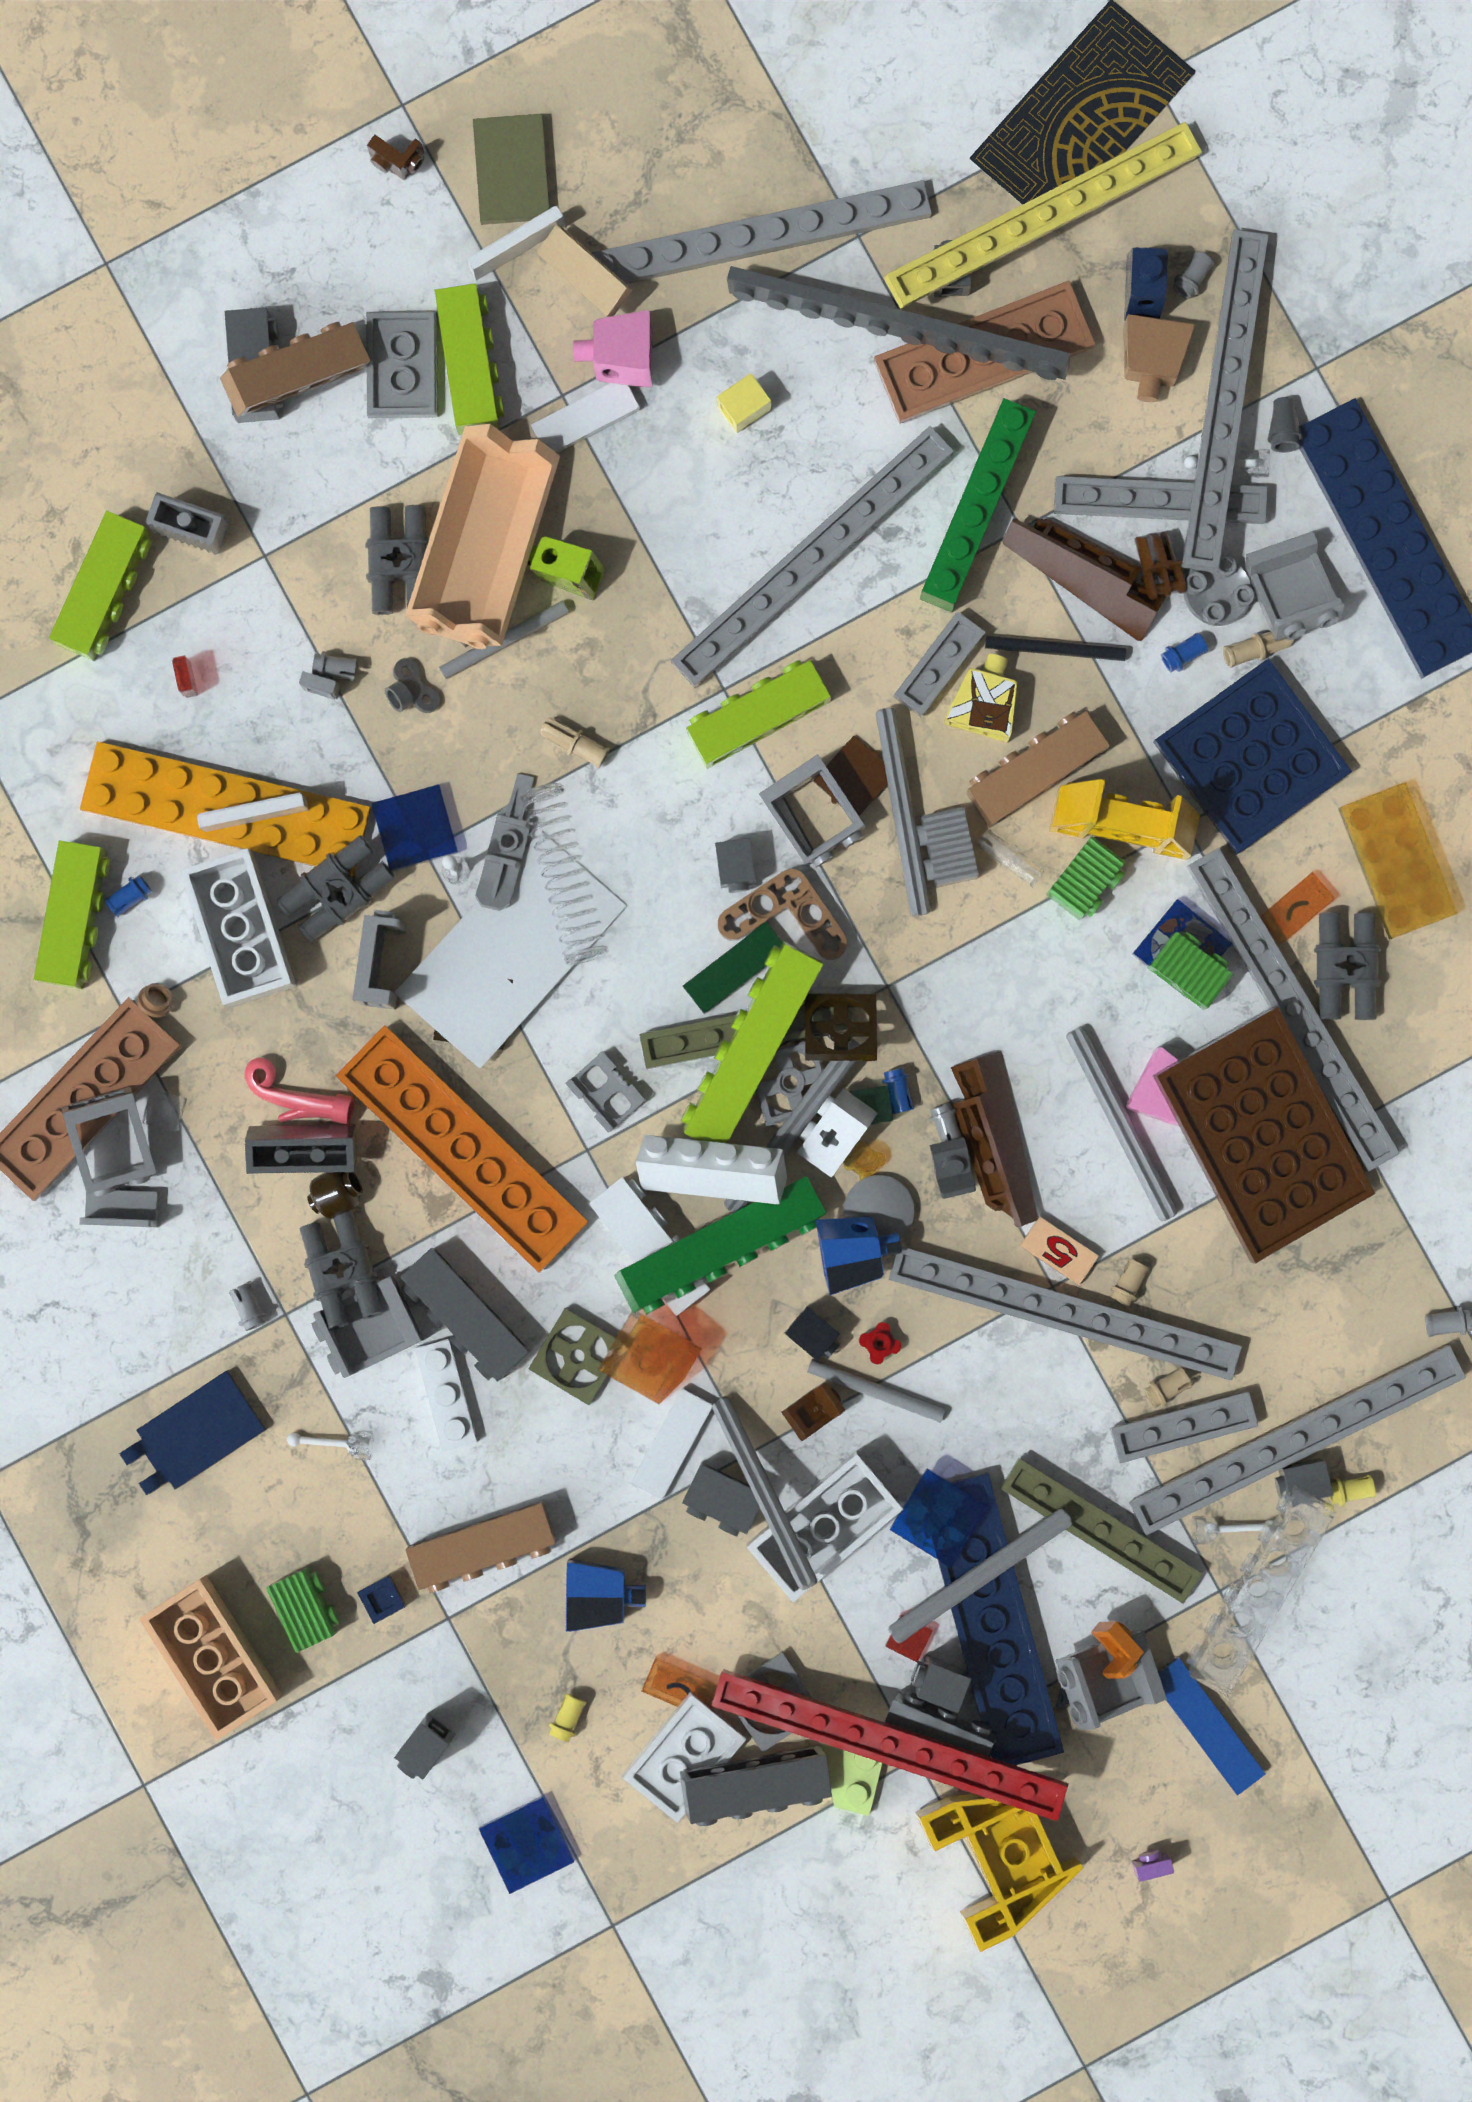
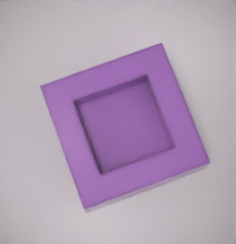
M1160 1850L1146 1851L1139 1855L1140 1859L1132 1861L1135 1876L1139 1882L1174 1873L1172 1861L1167 1852L1161 1854Z

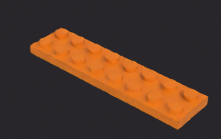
M386 1025L335 1075L538 1273L589 1222Z

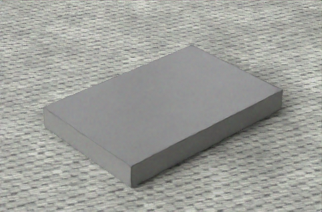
M366 312V352L371 360L367 364V417H438L437 312Z

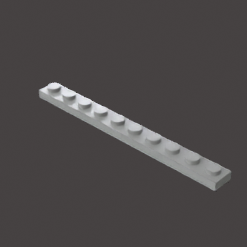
M924 180L591 253L621 280L629 284L931 218V209Z
M1234 229L1232 232L1184 547L1183 568L1215 573L1219 569L1268 234Z
M931 426L925 429L671 659L674 667L696 688L951 457L954 452L951 447Z
M1217 848L1187 866L1189 872L1270 1008L1278 1007L1340 1127L1365 1170L1369 1172L1400 1154L1221 850Z
M902 1246V1253L895 1255L888 1280L1232 1381L1242 1346Z
M1446 1345L1130 1501L1129 1504L1143 1533L1148 1535L1466 1377L1451 1347Z

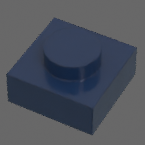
M390 1574L357 1592L373 1624L407 1606Z

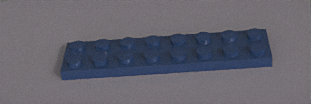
M1356 398L1301 425L1303 439L1299 440V449L1420 678L1423 679L1472 654V617Z
M988 1472L946 1483L951 1489L957 1490L966 1497L961 1500L962 1507L957 1505V1509L954 1510L955 1516H950L947 1520V1525L943 1524L940 1529L938 1528V1533L934 1532L931 1536L933 1545H936L935 1553L945 1587L1008 1545ZM943 1484L931 1487V1494L928 1498L930 1501L929 1505L922 1502V1505L928 1510V1513H925L926 1519L930 1518L933 1512L932 1506H935L936 1501H938L937 1494H941L942 1489L944 1490ZM962 1514L970 1515L967 1533L961 1531L959 1524H957V1520L961 1519ZM949 1526L956 1528L957 1531L965 1535L959 1542H956L957 1544L947 1549L944 1548L943 1544V1549H937L939 1536H943V1540H950ZM945 1527L948 1529V1539H944ZM1013 1565L952 1607L951 1612L967 1671L971 1677L970 1682L981 1722L990 1726L992 1733L999 1735L991 1758L1017 1766L1064 1753Z

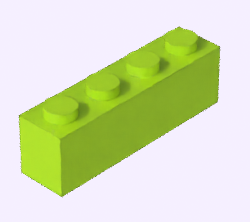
M476 283L435 289L454 420L458 435L463 434L465 426L492 424L495 428L500 429L498 418L505 417L502 397H495L493 384L499 383L496 362H490L488 350L494 349L491 327L484 328L482 317L489 315L486 294H479Z
M106 510L48 638L55 645L92 661L95 660L97 654L101 655L104 652L109 641V635H106L112 622L116 623L122 613L123 603H121L125 591H130L136 582L138 572L135 569L140 558H146L151 548L152 540L149 539L151 534L144 526Z
M797 660L783 668L784 674L774 680H771L770 677L763 678L751 686L753 691L745 696L740 697L739 693L734 694L720 703L721 709L709 714L708 710L703 711L689 720L691 725L686 727L687 734L706 769L830 703L831 696L811 660L803 664L801 660Z
M58 841L33 980L76 989H83L84 982L89 981L92 970V963L88 961L90 947H95L98 937V927L94 926L96 912L101 913L104 904V892H100L102 879L108 877L111 864L110 857H107V851L103 848Z

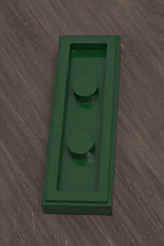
M766 921L682 987L702 1013L705 1014L767 966L765 961L774 945L780 948L783 942Z

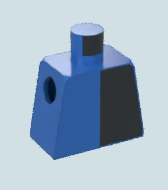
M871 1217L815 1220L823 1272L829 1295L882 1278L884 1275L882 1257L902 1253L898 1232L878 1236L874 1220Z
M568 1559L566 1572V1632L624 1623L625 1607H646V1585H625V1569Z

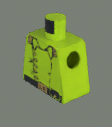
M546 536L541 538L538 546L533 545L527 563L540 581L592 601L606 569L593 551Z

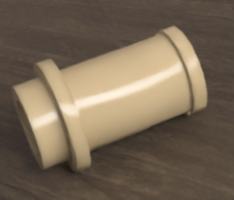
M1128 1259V1263L1116 1287H1111L1113 1291L1111 1298L1129 1307L1132 1301H1137L1135 1295L1146 1272L1149 1270L1145 1265L1132 1259Z
M1180 1367L1156 1383L1153 1381L1149 1382V1387L1144 1389V1392L1154 1408L1159 1405L1165 1407L1167 1405L1166 1401L1186 1389L1192 1388V1384L1186 1372Z

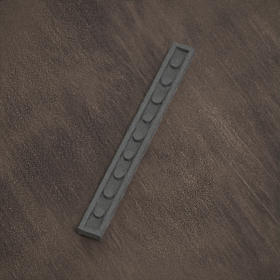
M734 266L730 267L727 276L729 293L742 301L750 302L754 299L765 302L768 306L777 310L788 308L800 311L802 315L811 319L823 317L833 320L842 327L850 328L854 325L866 328L870 333L877 336L889 334L900 337L908 344L919 345L924 343L934 346L943 353L953 354L958 352L966 354L977 362L993 361L1003 364L1005 368L1012 371H1022L1024 369L1036 372L1038 376L1047 380H1056L1057 378L1066 380L1069 370L1070 353Z

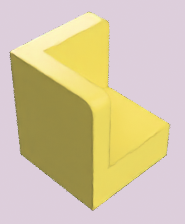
M748 374L716 396L718 408L736 433L771 410L770 398L752 374Z

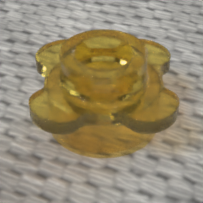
M861 1140L856 1143L855 1151L852 1155L845 1158L843 1166L847 1171H853L859 1175L861 1181L864 1178L874 1176L873 1173L878 1167L885 1164L886 1159L883 1153H876L869 1147L867 1141ZM866 1158L868 1163L866 1165L861 1164V1159Z

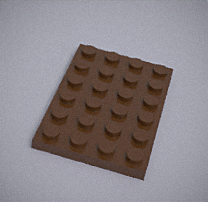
M1278 1007L1266 1010L1152 1075L1251 1263L1256 1264L1375 1194Z

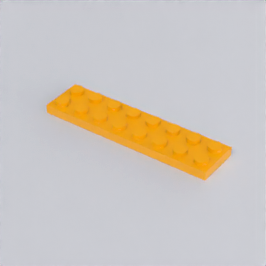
M98 741L96 742L80 805V810L242 850L248 848L255 853L313 867L326 859V854L338 853L359 835L364 838L371 813V807ZM299 792L307 799L309 810L208 832L201 830L198 825L197 815L199 813ZM357 865L349 870L351 876H355Z

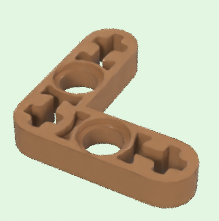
M787 869L724 910L718 918L720 935L729 941H737L788 908L822 958L827 960L840 958L847 947V938L806 876L796 869ZM789 876L792 880L798 878L801 881L798 885L799 892L795 895L792 891L786 892L781 896L786 902L779 905L776 895L768 888L775 885L778 892L786 885L784 880L786 877ZM765 895L772 900L773 907L768 914L760 915L753 910L752 902L757 896ZM746 905L749 915L757 922L750 925L747 918L740 923L741 931L735 934L733 930L726 932L724 930V927L727 925L726 918L730 915L733 919L739 918L744 914L739 908ZM815 905L821 910L822 917L818 923L808 924L803 921L801 912L805 906ZM826 921H829L832 927L825 929L831 938L838 936L841 940L837 944L839 950L835 953L831 949L823 950L822 946L825 944V939L821 933L816 937L811 933V931L820 929Z

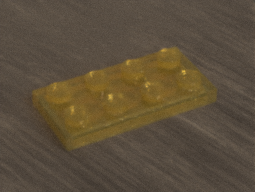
M1406 782L1338 808L1389 940L1458 914Z

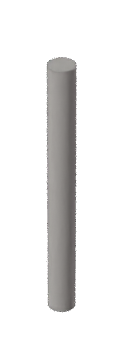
M562 600L508 629L502 646H487L483 650L473 648L439 668L445 679L568 614L569 611Z
M814 1359L811 1360L807 1371L810 1374L941 1423L945 1413L943 1408Z

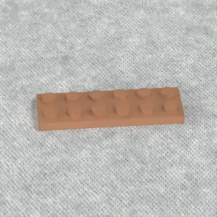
M1069 280L958 323L962 326L1070 353V357L1095 347V342ZM907 343L874 356V363L899 424L1032 373V371L1024 369L1022 371H1012L1005 368L1003 364L993 361L977 362L968 355L958 352L953 354L943 353L934 346L924 343L919 345Z
M128 997L0 1132V1171L32 1201H36L76 1159L61 1107L126 1087L131 1088L133 1097H135L182 1045L151 1016L145 1014L132 998ZM120 1111L75 1124L83 1151Z

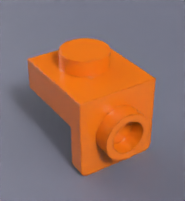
M1117 1621L1099 1622L1091 1633L1113 1657V1660L1103 1670L1102 1674L1107 1679H1121L1130 1676L1138 1666L1137 1661L1144 1651L1131 1638L1132 1633L1124 1624Z

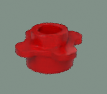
M885 1322L878 1323L876 1329L870 1333H862L859 1337V1344L867 1349L870 1354L869 1359L873 1364L883 1363L886 1356L891 1353L897 1354L901 1349L900 1341L893 1338L890 1333V1326ZM882 1340L883 1346L878 1347L877 1341Z

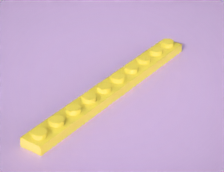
M1185 121L886 274L884 279L897 304L902 309L1198 157L1202 151Z

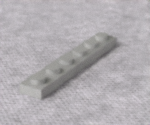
M1056 476L1054 514L1189 521L1194 483ZM1231 485L1226 522L1264 524L1266 522L1267 486Z

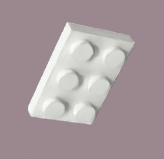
M690 1692L624 1771L622 1779L678 1823L685 1815L680 1771L727 1763L746 1741V1737Z

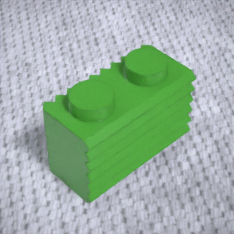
M1091 836L1046 895L1076 919L1080 920L1085 914L1091 918L1103 903L1099 895L1106 886L1113 890L1125 875L1120 869L1125 861Z
M1184 931L1182 935L1175 932L1147 968L1201 1009L1206 1010L1233 976V973L1227 970L1230 964L1215 953H1212L1211 956L1204 953L1203 950L1199 949L1201 942L1188 932Z
M307 1567L266 1587L296 1653L339 1632L336 1625L341 1623L340 1618L332 1604L326 1605L321 1594L325 1591V1586L317 1571L312 1573L311 1569Z

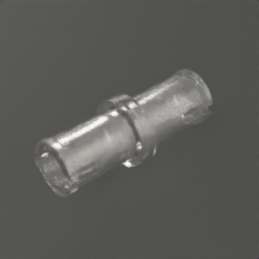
M988 828L982 836L993 843V846L983 839H979L975 847L999 862L1002 870H1010L1033 888L1039 880L1031 875L1028 869L1038 877H1042L1046 869L1021 853L1022 848L1018 845L1013 847Z

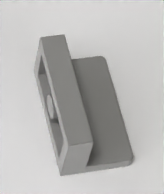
M115 1190L101 1196H95L94 1192L86 1193L85 1218L80 1217L79 1225L158 1228L160 1192Z

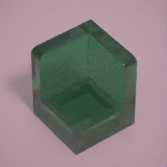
M888 1085L848 1091L878 1113L870 1125L893 1121Z

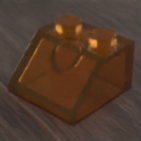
M631 1311L598 1370L655 1403L660 1404L686 1378L702 1348L640 1311L633 1314Z

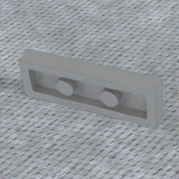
M957 611L893 697L922 718L985 635V631Z

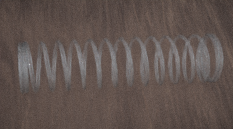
M552 783L529 789L520 795L521 802L525 803L523 810L533 813L527 818L526 822L532 826H537L531 831L530 836L541 839L534 845V850L545 852L540 855L537 862L542 865H549L543 869L541 876L553 878L544 886L546 890L555 892L549 897L548 902L559 905L552 911V916L564 918L556 924L555 928L560 931H568L559 938V942L572 944L562 953L565 956V964L574 965L601 958L607 955L609 950H607V946H595L566 954L567 951L578 945L602 939L605 935L600 934L575 941L562 940L581 929L598 926L601 922L595 921L570 928L559 927L560 924L569 919L596 912L597 908H590L573 914H555L556 911L567 905L592 899L594 895H585L569 901L551 900L565 891L582 888L590 884L589 881H585L564 888H548V885L554 881L586 871L585 868H580L560 875L544 874L554 866L574 862L583 857L582 855H575L555 862L541 861L543 857L554 851L570 849L579 845V842H571L550 849L537 848L539 844L550 838L561 837L575 832V829L571 828L545 836L533 834L546 825L565 822L572 818V816L566 815L547 822H530L531 818L542 812L558 810L568 805L567 802H561L542 809L526 808L530 803L545 801L564 793L563 784Z

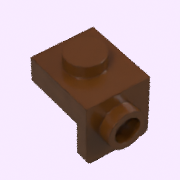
M375 134L367 144L371 157L370 162L380 171L387 173L390 170L402 180H405L409 173H416L424 161L422 143L416 138L403 154Z
M824 1382L781 1411V1413L798 1438L803 1441L832 1419L843 1414L845 1409L841 1404L842 1401L839 1394Z

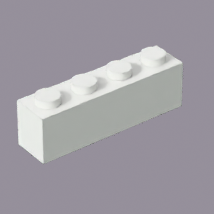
M644 1135L636 1159L640 1185L643 1190L780 1204L787 1180L783 1149Z
M622 1177L588 1204L635 1263L681 1239L677 1235L672 1239L663 1229L668 1223L656 1207L649 1211L641 1201L646 1196L634 1179L627 1183ZM705 1277L695 1282L696 1290L677 1299L674 1293L663 1300L677 1316L710 1290L707 1285L708 1281Z

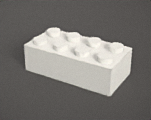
M246 848L180 870L223 1006L227 1008L236 1007L297 987L254 853Z
M855 1451L785 1510V1513L818 1582L899 1514L903 1508ZM769 1525L747 1543L748 1550L793 1603L810 1589L801 1590L797 1586Z

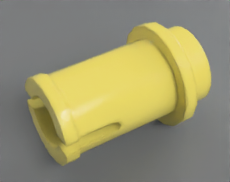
M1371 1475L1344 1481L1335 1478L1333 1483H1331L1334 1496H1330L1329 1499L1332 1505L1338 1504L1342 1507L1345 1506V1502L1375 1498L1376 1490Z
M565 1693L554 1723L550 1722L548 1725L551 1727L549 1734L565 1742H569L571 1737H575L574 1728L587 1702Z

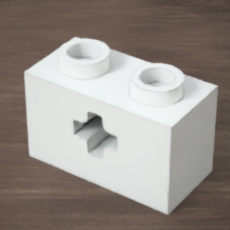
M844 1088L836 1099L830 1095L817 1111V1113L823 1116L818 1124L811 1120L799 1137L805 1142L797 1153L831 1178L878 1114Z

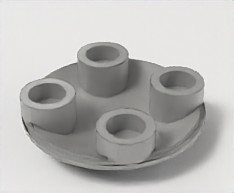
M1229 555L1220 556L1217 573L1190 569L1185 578L1186 592L1183 594L1188 609L1197 619L1209 625L1223 626L1237 621L1247 612L1254 599L1253 586L1248 573Z
M875 1175L862 1179L851 1188L845 1199L844 1218H873L878 1236L898 1232L899 1239H901L909 1231L914 1219V1202L911 1194L902 1183L888 1176Z

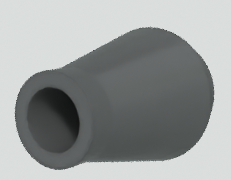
M1280 397L1273 401V413L1267 440L1271 444V449L1275 452L1286 453L1295 451L1300 447L1299 440L1303 439L1295 410V400L1291 397Z

